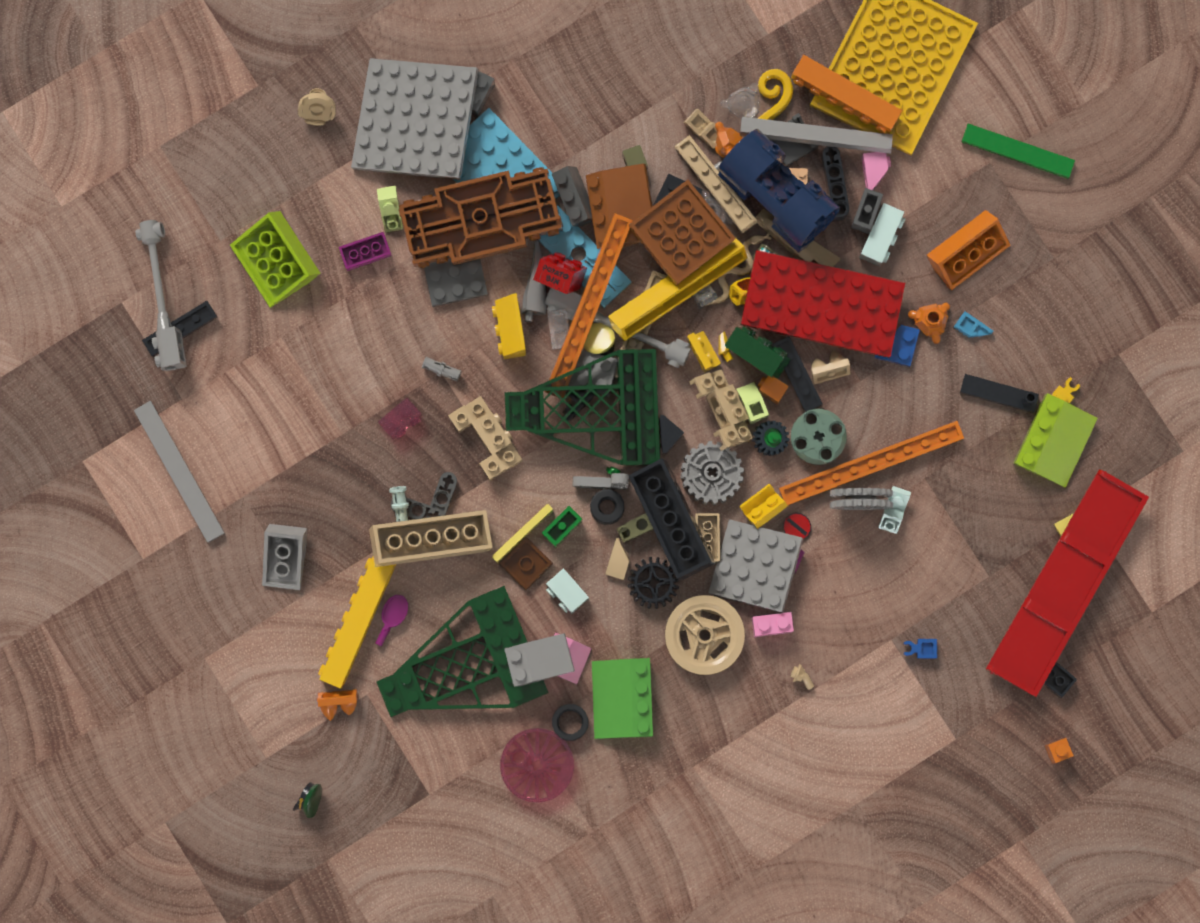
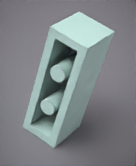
M883 203L859 258L879 267L882 262H887L890 252L887 250L890 245L894 246L898 235H895L897 228H902L905 218L902 217L904 211Z

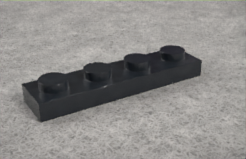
M205 301L172 321L171 325L181 330L182 339L218 317L209 302ZM156 332L142 340L152 357L159 354L158 349H154L152 344V338L156 337Z
M790 336L772 344L773 347H780L788 353L787 357L791 359L785 371L805 412L823 405Z

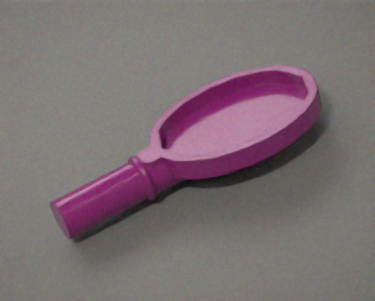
M394 595L384 604L381 617L385 625L375 644L382 647L390 629L400 625L406 618L409 605L404 596Z

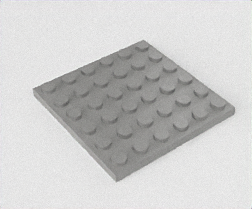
M370 58L351 168L355 170L461 180L479 69L476 67Z

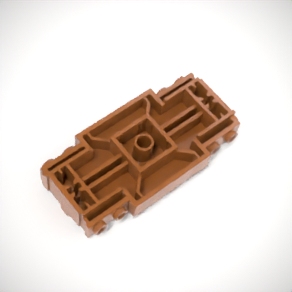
M539 167L533 169L531 173H516L514 177H511L508 170L435 188L436 196L434 197L433 195H426L421 197L422 200L414 201V199L403 201V204L399 205V215L402 218L409 251L413 256V265L415 267L418 266V268H426L430 266L429 263L437 261V264L448 262L449 258H451L453 265L528 247L526 239L535 241L541 239L542 235L548 234L549 237L558 235L559 231H563V223L558 212L552 183L548 177L550 176L548 169Z

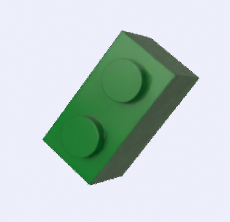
M568 506L542 532V536L557 548L583 522V519Z

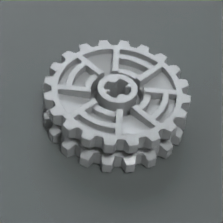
M708 441L705 446L703 443H700L698 449L693 447L690 450L691 455H686L684 459L686 463H682L681 469L684 470L681 473V479L685 480L682 485L684 488L689 489L687 494L689 496L693 494L695 501L701 499L703 504L706 505L708 502H711L712 505H716L718 501L724 503L727 497L731 499L734 496L733 491L737 492L740 488L738 483L743 481V477L740 476L744 472V468L740 467L742 463L741 458L737 459V452H731L730 448L721 451V442H717L714 445L712 441ZM709 469H710L711 471L716 470L715 475H717V476L714 477V476L712 475V476L709 477V476H708L709 471H707V470H709Z
M880 488L830 490L831 497L845 499L831 502L830 508L836 510H883L893 508V502L882 500L891 497L893 490Z

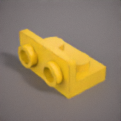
M704 331L687 336L686 340L691 344L690 347L704 373L721 364Z
M770 484L740 505V509L745 517L757 529L788 507L786 502L775 492Z

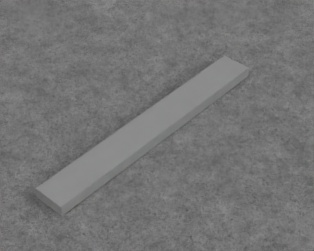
M742 117L740 136H746L751 131L759 129L768 139L889 154H891L892 134Z
M149 401L135 409L134 412L206 541L209 543L225 534L153 403Z

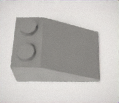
M275 524L268 525L264 533L262 586L301 589L307 545V528Z
M565 633L505 648L514 687L575 671Z

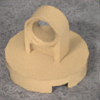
M319 88L312 89L308 95L300 99L298 104L299 117L304 118L307 124L314 126L325 125L326 121L330 119L332 121L336 114L335 102L326 95L324 90Z

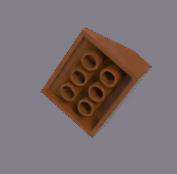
M646 164L602 170L585 175L597 249H600L614 213L634 221L652 207ZM631 229L628 231L623 247L641 242Z

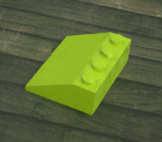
M281 211L268 212L230 244L269 307L278 304L321 274Z
M1048 393L1045 394L1013 464L1066 488L1098 418Z

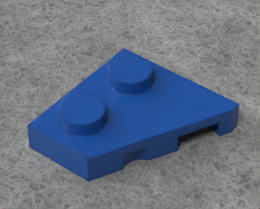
M901 325L895 332L891 357L875 355L874 358L910 367L920 330Z

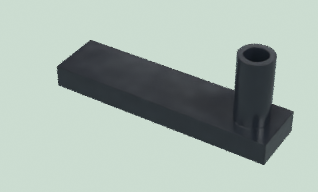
M968 374L964 375L960 389L961 394L1030 413L1035 412L1039 394Z

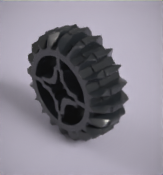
M649 557V563L646 564V561L642 559L641 563L643 566L641 567L636 563L635 567L638 571L633 569L630 571L631 574L635 575L634 577H628L629 581H633V584H628V588H634L630 595L637 594L638 596L635 597L634 601L637 602L639 599H642L640 603L642 607L645 602H648V609L651 608V603H655V609H658L659 602L665 607V599L671 603L672 599L669 596H677V593L672 590L679 589V586L674 585V582H679L680 580L673 578L675 574L674 571L670 572L672 569L671 565L665 567L667 560L659 564L660 558L657 557L656 563H652V557ZM649 568V578L642 582H637L639 575ZM655 568L663 570L668 578L657 577ZM652 574L653 578L659 581V584H656L655 593L654 588L648 584L651 582ZM665 584H670L667 593L658 598V588ZM639 588L650 589L653 599L644 596Z

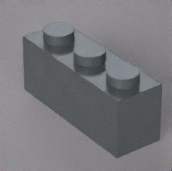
M566 166L552 173L572 226L582 227L592 222L589 196L577 167Z

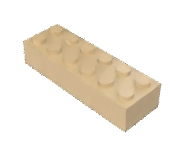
M486 510L373 525L369 529L375 567L482 553L492 549Z

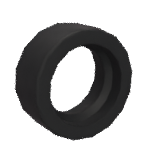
M565 704L555 711L552 718V727L561 739L575 741L586 733L588 717L580 706ZM574 711L581 717L582 725L576 733L567 734L560 729L559 719L564 712Z

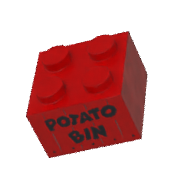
M555 252L540 258L533 280L562 293L569 294L581 288L587 267L583 266L582 262L578 260H569L565 258L564 254Z

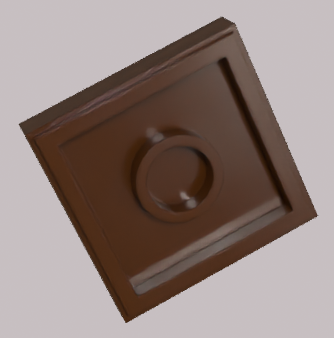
M525 537L499 565L527 591L553 565V562Z

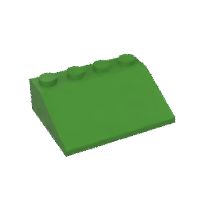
M650 658L592 661L594 739L653 737Z

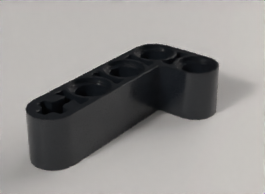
M826 146L821 159L827 194L838 206L843 207L845 210L844 214H837L832 222L841 221L847 217L849 203L840 151L837 147ZM828 152L834 155L832 159L833 164H830L831 160L830 156H827ZM836 170L839 176L831 177L829 171ZM834 188H838L841 190L842 194L840 196H835L832 193V190Z

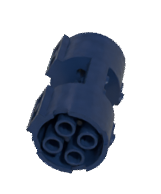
M755 129L741 139L726 155L718 168L720 172L717 175L743 200L754 196L774 216L772 228L799 253L815 240L814 237L829 226L839 213L838 209L840 207L813 180L804 184L801 180L797 179L791 173V170L782 164L786 155L780 147L770 141L759 129Z

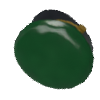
M309 782L303 789L293 811L300 809L307 818L314 817L322 797L323 789L321 784Z

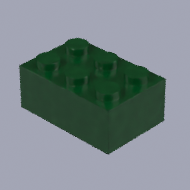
M736 327L724 346L771 378H779L791 360L787 357L788 353L780 347H772V342L765 337H757V332L750 327Z

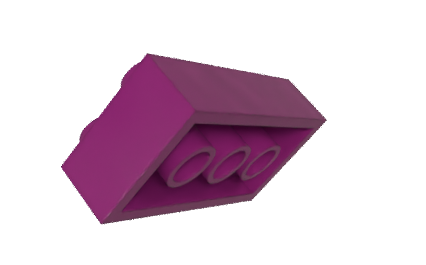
M384 232L339 247L347 271L392 256Z

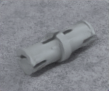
M425 357L422 364L423 369L432 371L439 377L444 376L458 382L462 370L446 365L445 362L441 363Z

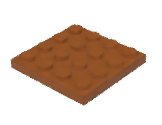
M688 179L629 224L632 232L676 286L736 239Z

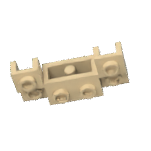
M722 370L713 373L709 372L689 381L690 385L696 384L700 392L696 395L697 399L706 396L721 428L713 433L715 437L720 436L723 442V446L720 447L721 451L744 444L753 439L745 422L749 418L740 401L739 394L733 384L728 385Z
M481 396L448 415L459 433L472 425L491 456L479 464L490 481L522 462V458L510 441L513 437L509 431L502 429L500 425L503 423L497 413L493 415Z

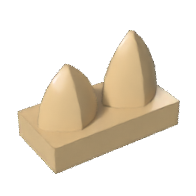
M835 350L831 352L829 364L816 358L811 368L813 383L818 384L850 375L848 358L845 359Z

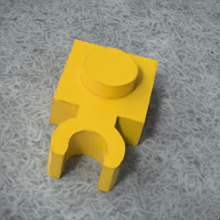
M1070 377L1065 381V388L1059 385L1051 395L1070 403L1074 398L1070 393L1077 391L1080 384H1077L1075 388L1070 387L1069 383L1072 380Z

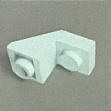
M893 486L891 489L893 490V495L888 498L889 501L893 502V508L884 509L878 528L897 534L911 492Z

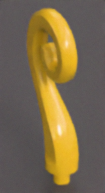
M780 69L768 70L759 78L758 89L762 96L771 99L780 94L781 89L779 85H776L772 90L766 88V83L770 79H777L783 84V94L779 102L759 116L758 119L774 120L786 109L792 99V81Z

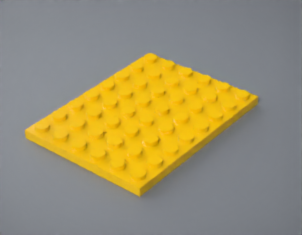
M863 0L828 69L903 110L890 132L893 135L892 147L911 156L978 23L932 0ZM815 95L810 104L811 107L860 131L881 133L875 129L874 125L861 122L858 116L845 113L842 110L843 108L837 104L836 106L831 105L821 95Z

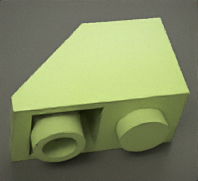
M396 186L377 189L384 231L402 230L403 223L399 215L400 207Z
M754 382L736 389L749 418V424L768 418L769 413L764 400Z

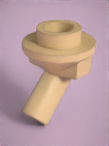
M802 665L794 666L790 676L793 678V682H801L803 680L807 690L812 689L814 685Z

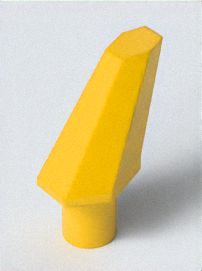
M724 331L719 335L718 355H723L726 362H729L733 357L729 349L724 346L728 340Z

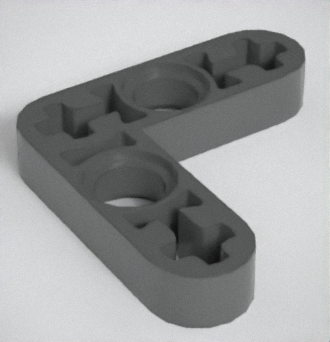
M451 472L441 475L431 505L406 497V502L412 503L407 516L415 520L423 519L427 508L430 509L428 512L435 515L438 512L439 516H446L457 486L456 476ZM449 476L454 481L447 488L451 490L450 494L445 490H440V487L445 488L446 483L443 480ZM439 494L447 496L448 500L445 504L437 502ZM421 506L423 513L420 516L413 515V507Z

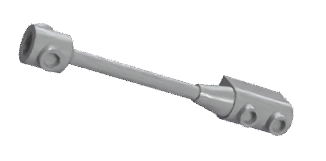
M156 220L143 221L139 224L140 229H137L135 233L137 240H142V243L149 247L158 306L156 337L152 338L154 349L159 351V355L155 356V363L163 371L176 370L187 367L181 330L175 326L172 327L164 301L156 244L161 241V237H165V228L162 222Z
M551 288L545 305H548L547 310L558 314V311L565 313V318L573 320L582 296L575 292L565 294ZM597 311L593 322H600L611 327L609 318ZM641 332L632 336L664 351L666 359L669 360L668 364L677 368L680 365H685L691 352V344L678 338L676 342L673 341L670 344H665Z

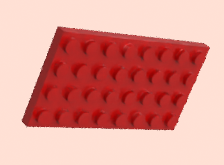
M756 250L740 325L890 358L905 283Z

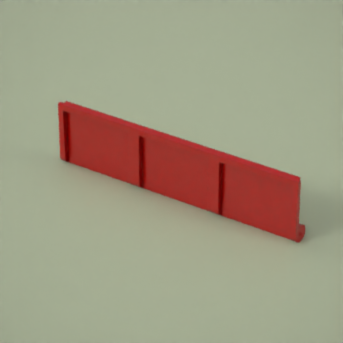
M1098 470L988 663L986 670L990 674L999 676L1030 695L1037 697L1149 496L1106 471Z

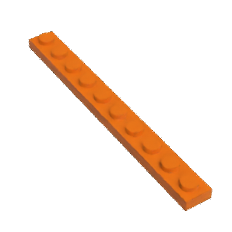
M614 213L549 380L575 369L630 229L629 224L633 220ZM572 375L553 382L552 387L568 386ZM566 391L555 392H557L563 398Z
M958 421L778 489L786 504L791 505L963 440L964 436Z

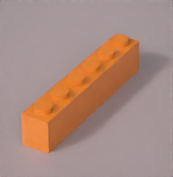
M804 54L791 76L796 85L807 87L812 94L823 96L831 105L836 106L837 104L843 108L842 110L845 113L858 116L861 122L874 125L877 131L884 134H890L903 111Z

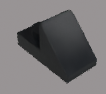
M572 392L568 395V398L574 405L580 400ZM576 392V393H578L581 397H583L586 392ZM590 392L584 400L589 403L595 395ZM581 401L575 410L579 413L586 405ZM566 407L563 410L562 413L564 415L562 417H564L571 410L569 407ZM572 411L566 420L570 422L576 414Z

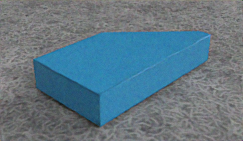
M964 311L953 327L968 338L991 335L993 333L992 329L966 311Z

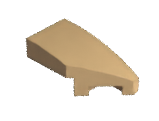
M616 538L606 575L624 580L630 560L619 538Z

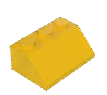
M517 293L495 300L492 312L493 318L497 317L498 319L495 331L496 336L501 338V343H498L499 355L503 354L504 359L526 356Z

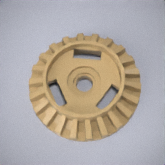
M701 595L685 600L674 609L666 625L665 640L669 654L679 666L694 674L711 675L727 669L736 661L744 645L745 632L741 617L728 602L718 597ZM701 611L719 615V622L700 617ZM686 630L690 645L688 650L683 649L679 633ZM708 630L710 632V639L707 641L701 640L699 637L700 631ZM724 642L728 647L713 659L709 654Z

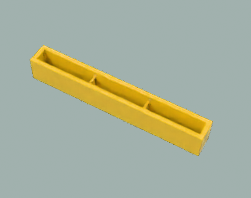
M735 239L677 286L669 276L660 280L657 284L608 316L612 329L626 341L747 259L745 246Z
M374 557L372 559L368 558L365 565L367 571L364 576L361 575L357 583L359 589L357 594L353 593L349 604H351L349 612L345 611L342 617L343 626L341 629H337L334 640L336 642L333 647L330 646L328 649L326 665L322 664L318 672L319 680L343 689L397 564L375 567Z

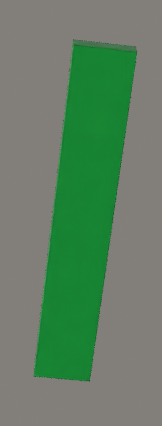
M969 123L966 126L961 141L973 147L1067 179L1070 177L1075 160Z

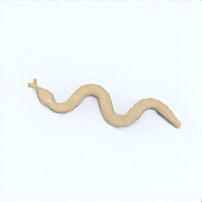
M770 233L766 236H752L743 243L747 254L746 266L743 268L734 267L719 277L718 281L723 290V295L704 302L705 306L720 304L728 298L729 286L725 279L726 275L729 273L736 275L748 274L753 266V258L748 250L749 245H757L766 238L771 240V237H769Z

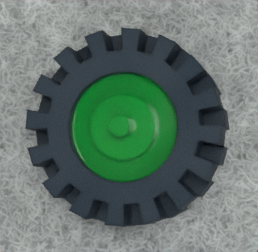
M767 421L755 428L756 431L753 432L755 437L752 439V442H755L754 447L758 448L757 451L759 453L762 452V455H777L783 452L784 448H787V442L790 440V438H787L789 432L785 431L786 427L781 426V422Z

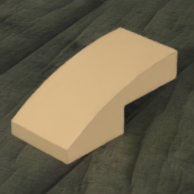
M695 109L684 123L702 141L714 149L717 145L715 123L711 122L699 109Z

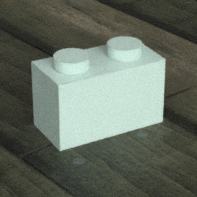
M564 568L546 583L548 587L546 591L552 598L557 597L561 601L559 606L566 613L569 611L572 614L589 599L587 594Z

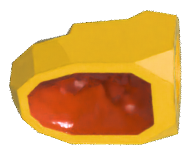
M750 277L743 278L730 285L729 296L736 306L745 304Z

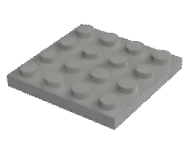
M729 519L720 550V562L716 564L709 594L783 613L803 538L762 527L757 529L754 525Z

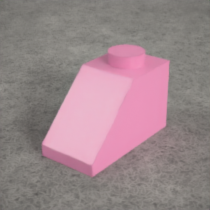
M871 152L862 155L863 173L867 189L874 190L886 175L888 167H891L890 156H886V153Z

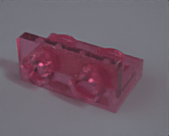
M405 398L380 419L378 423L392 440L395 438L400 439L406 434L405 430L410 425L414 427L421 421L420 417L422 414L408 398Z

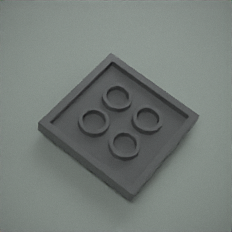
M449 258L446 263L437 264L436 261L429 263L430 266L424 268L432 307L488 295L481 259L453 265L451 258Z

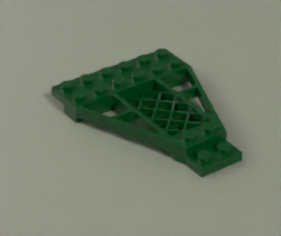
M656 349L617 350L524 392H504L506 431L524 430L618 465H647L660 459ZM616 356L618 383L616 385H593L591 366ZM585 368L588 369V384L586 386L552 387L553 382ZM608 389L602 396L594 391ZM574 390H588V391L585 393V395H584L583 397H581V396H580L578 393H576ZM543 391H550L544 398ZM555 391H569V392L562 398V397H561L557 392H555ZM609 391L618 398L611 406L603 399ZM571 392L580 399L573 407L565 401ZM590 392L599 398L592 407L584 400ZM552 393L560 399V402L554 408L545 401ZM581 401L589 408L583 417L575 410ZM600 401L609 408L602 416L594 409ZM562 402L571 409L564 417L555 410ZM618 402H619V413H618L616 410L613 409V407H614ZM544 404L551 409V411L545 418ZM610 410L619 417L612 425L604 419ZM572 411L580 418L574 426L566 420ZM591 411L599 417L593 426L584 419ZM553 412L561 419L555 427L546 420ZM601 420L609 426L595 428ZM564 421L571 429L556 428ZM584 421L590 428L576 427ZM620 421V427H614ZM545 423H546L551 429H545ZM618 431L620 433V460L594 451L595 432ZM588 432L590 434V450L558 439L553 435L554 433Z
M505 586L468 600L393 675L376 681L390 717L408 710L516 708L549 693L544 680L514 687L505 648L527 643V639ZM471 607L481 631L475 636L456 642L449 625L465 609ZM447 629L452 639V645L419 658L418 655ZM484 637L486 644L478 641V639ZM473 642L469 652L459 648ZM475 642L486 646L482 657L471 653ZM487 649H489L493 661L484 658ZM454 650L451 659L442 656V654ZM457 650L468 654L464 664L454 661ZM470 655L480 659L477 669L466 666ZM437 657L433 666L423 663ZM440 657L450 661L446 672L435 668ZM483 660L493 664L489 675L478 671ZM452 662L463 666L458 677L448 673ZM419 664L417 671L415 673L413 670V666ZM422 665L432 668L428 679L418 675ZM496 666L498 672L492 674L494 667ZM465 668L475 671L471 682L461 678ZM434 670L444 673L441 684L430 680ZM477 673L487 676L474 682ZM447 675L457 679L453 690L443 686ZM497 677L501 678L510 703L482 705L476 692V686ZM417 678L427 681L423 692ZM460 680L468 683V685L456 689ZM429 682L439 686L435 697L425 693ZM441 688L451 691L442 696H439ZM468 689L473 691L478 703L477 705L437 704V702ZM425 696L432 698V700L426 701Z

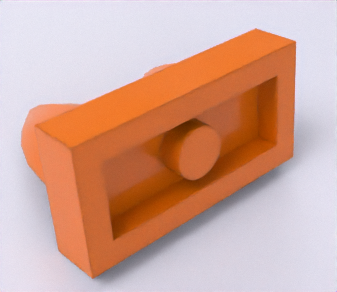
M357 689L318 693V707L321 708L324 716L329 721L334 718L337 705H340L347 715H351L356 708L358 699Z

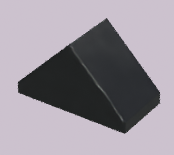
M660 415L663 456L669 453L684 435V432L666 416Z

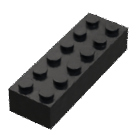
M661 458L630 474V481L676 578L682 581L716 564L668 462Z

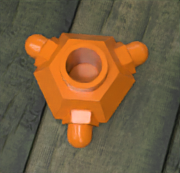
M717 122L715 124L717 130L715 150L718 155L725 158L743 138L734 129L724 127L722 122Z
M945 302L942 305L932 304L919 307L917 311H909L908 317L914 319L915 325L926 336L932 337L933 343L938 344L941 341L940 335L944 333L949 317L947 311L950 309V305Z

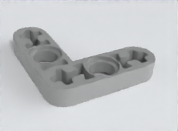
M614 473L611 474V478L574 476L572 487L627 490L629 475Z

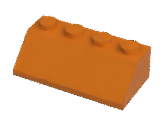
M985 210L926 256L932 268L952 291L1011 245L998 218Z

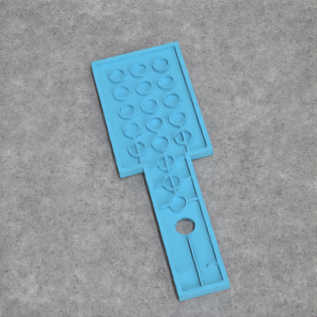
M488 108L469 126L461 180H453L459 183L508 170L511 177H514V174L519 172L527 174L533 172L532 170L535 168H548ZM548 169L550 175L548 177L552 183L555 199H557L560 194L552 177V172ZM557 205L563 223V231H559L558 235L551 237L548 234L542 235L538 241L551 254L555 252L562 253L569 260H574L571 257V252L574 248H583L586 252V257L580 262H582L583 266L587 267L582 286L585 288L600 249H597V245L578 226H572L568 215ZM616 265L600 303L603 308L609 305L632 283Z

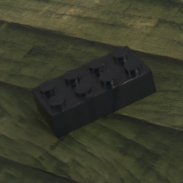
M1056 662L1044 685L1059 698H1062L1077 679Z

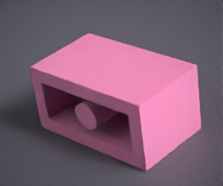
M791 612L751 618L754 637L794 632Z

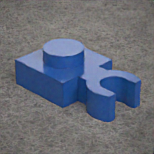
M917 639V644L911 641L903 642V645L911 647V651L903 652V655L910 656L917 653V659H937V639Z

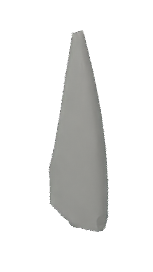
M538 240L534 241L531 270L522 303V314H526L525 322L528 323L533 322V315H546V285L533 280L540 258H542Z

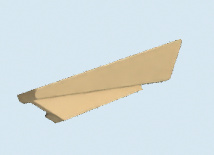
M763 209L755 217L757 224L767 233H770L776 241L797 259L834 267L840 261L838 256L815 241L798 253L772 228L774 216Z

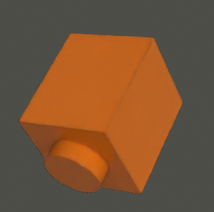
M763 376L758 384L760 394L777 405L789 387L777 378H771L770 376L767 378Z
M1067 738L1044 745L1052 764L1074 756Z

